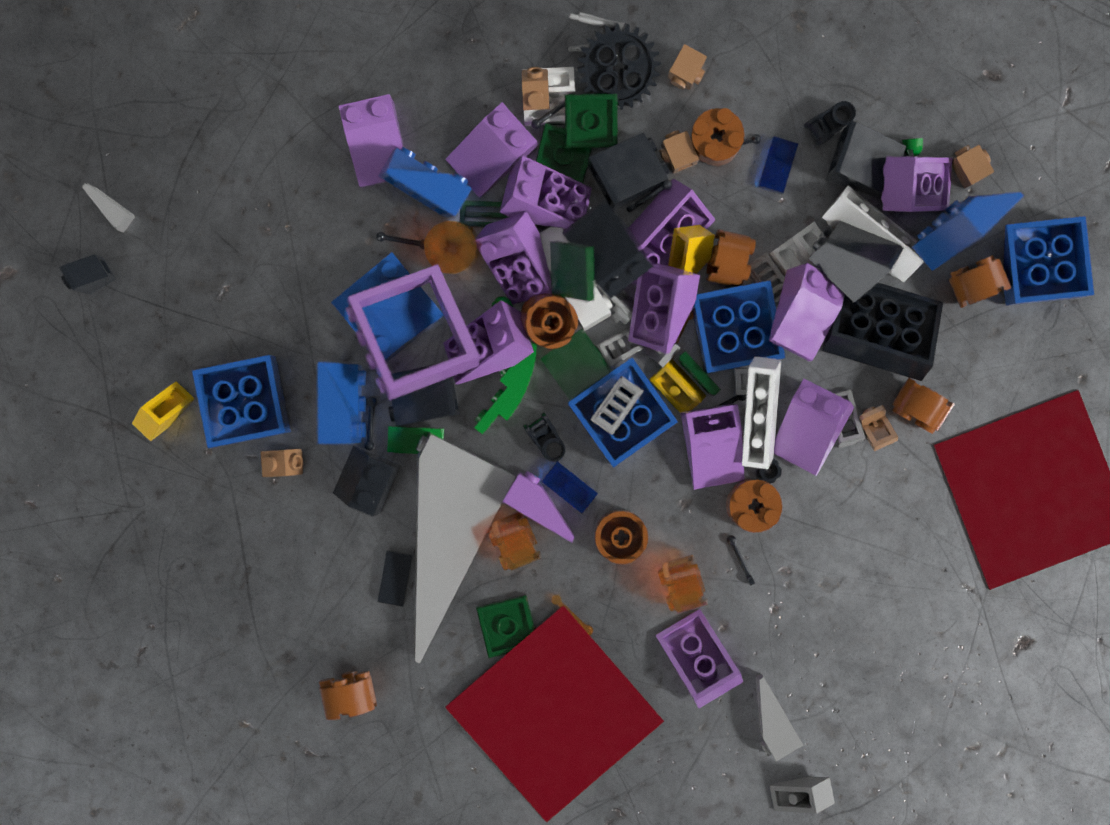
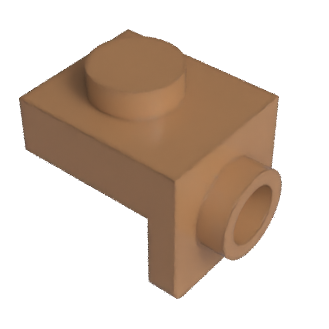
M530 67L527 70H522L523 110L549 109L548 69Z
M883 405L877 408L870 407L860 415L864 435L874 451L898 441V435L886 417V409Z
M302 450L261 451L262 477L302 475Z

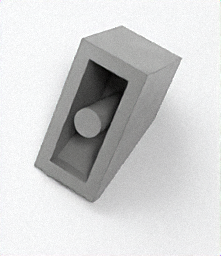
M803 777L769 785L774 811L817 814L835 803L830 777Z

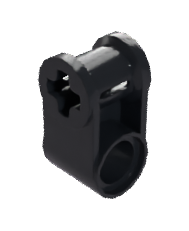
M848 101L838 102L804 124V127L806 129L809 128L817 140L815 143L817 147L833 138L854 120L856 116L855 106ZM839 109L845 110L848 113V120H839L836 111Z
M545 412L541 413V417L531 424L523 425L533 443L537 445L547 460L558 462L564 458L566 447ZM545 425L543 428H541L540 430H538L537 432H535V430H537V429L540 428L541 426ZM551 443H558L562 448L561 454L556 458L550 457L547 453V448Z

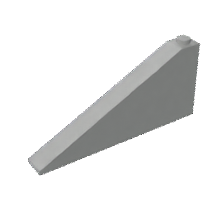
M430 432L427 437H421L416 447L419 453L417 455L413 656L415 662L419 664L515 478L512 473Z

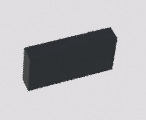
M387 550L377 602L404 606L413 555Z

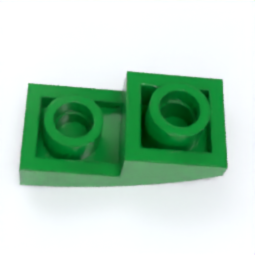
M388 426L387 452L418 454L419 451L416 450V447L422 436L427 437L430 432L444 439V429Z

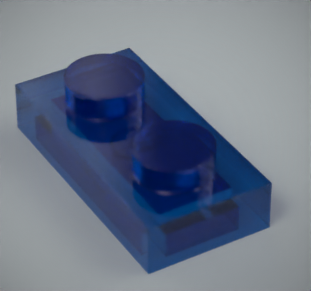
M773 136L758 188L781 195L784 193L799 143Z
M558 461L541 481L581 514L598 494Z

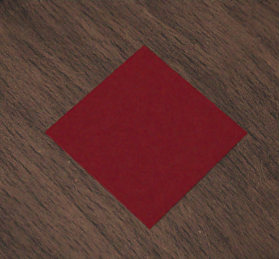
M1079 390L933 445L989 590L1110 544V469Z
M564 605L445 706L449 713L546 823L664 722L660 715Z

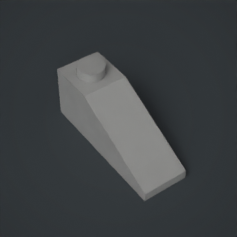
M759 673L756 675L759 733L763 738L760 745L767 757L772 754L774 759L778 761L804 745L765 678Z

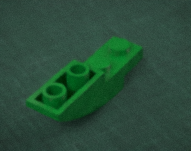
M531 342L534 351L532 354L515 366L503 369L499 373L503 376L499 381L507 386L505 391L500 388L491 399L494 403L488 411L483 409L474 421L477 422V425L474 428L481 434L487 431L499 415L508 421L522 401L535 367L537 344L535 342Z

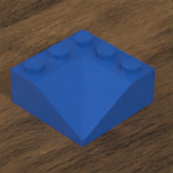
M404 147L401 150L395 148L378 177L444 218L455 217L472 189L466 185L468 180L457 173H436L438 168L427 161H424L423 164L414 159L416 155Z
M1021 192L969 196L961 202L955 200L945 209L947 214L943 212L931 222L932 228L929 225L917 235L919 240L912 248L933 271L984 236L1024 195Z
M1086 216L1005 225L1003 268L1011 285L1010 289L1004 290L1006 306L1084 298L1094 295Z
M391 252L331 303L353 330L358 331L356 323L350 322L345 309L349 307L348 297L410 275V273ZM421 286L362 308L385 363L390 361L444 316Z
M771 280L697 294L692 312L703 369L706 374L750 366L754 357L779 360L785 358L784 348L769 341L776 315Z
M266 355L192 371L207 448L291 432L276 356Z
M633 357L568 402L572 411L613 468L678 422ZM622 376L643 390V392L616 431L611 435L591 421V418ZM622 386L618 389L630 399L632 398L633 394ZM616 395L613 396L612 399L625 408L627 403ZM610 404L606 406L615 415L619 416L621 414L619 410ZM603 412L599 416L611 425L615 422Z
M318 362V444L362 443V438L366 437V423L362 422V412L366 411V397L362 396V386L366 384V372L361 370V365Z

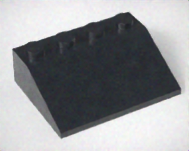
M879 282L855 302L845 294L841 310L824 339L822 351L922 381L934 364L943 302Z

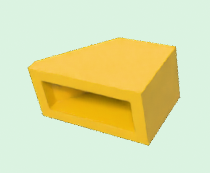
M701 225L674 228L668 266L697 274L711 259L715 234Z
M175 381L141 406L132 424L146 438L152 441L168 429L195 398Z

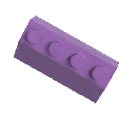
M674 178L671 180V188L662 190L629 227L652 264L668 266L674 228L701 225L708 229L716 220L694 191ZM637 279L632 282L635 287L637 286Z

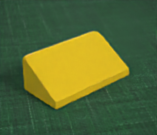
M673 359L663 368L661 367L649 379L679 413L692 411L706 397V394Z

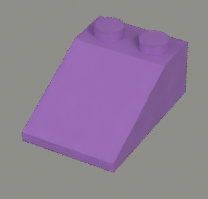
M388 94L339 105L343 128L359 187L386 182L378 177L380 171L395 148L401 150L404 147L391 95Z
M502 102L470 132L445 160L460 176L468 180L467 185L481 198L513 169L522 156H529L538 148L537 140Z
M886 157V163L883 168L885 177L884 190L882 192L883 210L904 212L944 211L950 202L953 158Z
M808 263L788 269L769 341L807 361H813L841 310L845 293L821 270Z
M652 264L653 267L637 279L628 341L670 354L696 301L700 275L664 264Z
M803 379L788 407L775 438L774 454L817 476L851 415L854 406L850 401Z
M529 471L525 475L520 472L503 502L572 542L574 533L543 485L539 484L540 478Z
M700 609L655 635L698 709L743 682L741 673Z

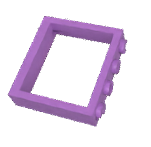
M438 264L348 297L349 307L345 309L351 323H356L358 331L355 332L360 346H366L369 353L366 354L368 365L371 370L376 369L379 376L376 378L378 388H380L382 393L386 392L389 400L479 366L480 356ZM430 283L462 356L393 381L362 308Z

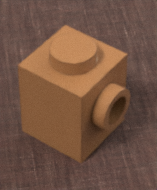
M684 44L667 78L671 80V84L675 87L690 90L693 83L699 85L705 74V70L702 67L707 56Z
M676 130L665 136L666 140H663L661 144L662 149L659 150L662 160L669 164L673 174L698 163L699 158L687 131L680 133L679 130Z
M967 145L955 152L956 158L952 160V168L964 189L994 173L990 165V156L985 149H981L980 145L972 149Z

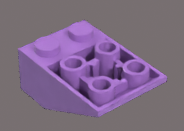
M522 156L509 173L500 213L511 217L527 211L535 225L567 229L587 213L592 188Z
M527 211L487 224L473 240L512 305L527 301L533 295L552 293L551 278L540 234Z
M499 301L466 326L480 356L479 366L454 375L455 384L458 385L515 366L534 352L529 336L522 325L520 311L503 301ZM454 336L444 342L448 361L462 356Z
M726 404L681 412L693 489L744 481L742 428L738 404Z

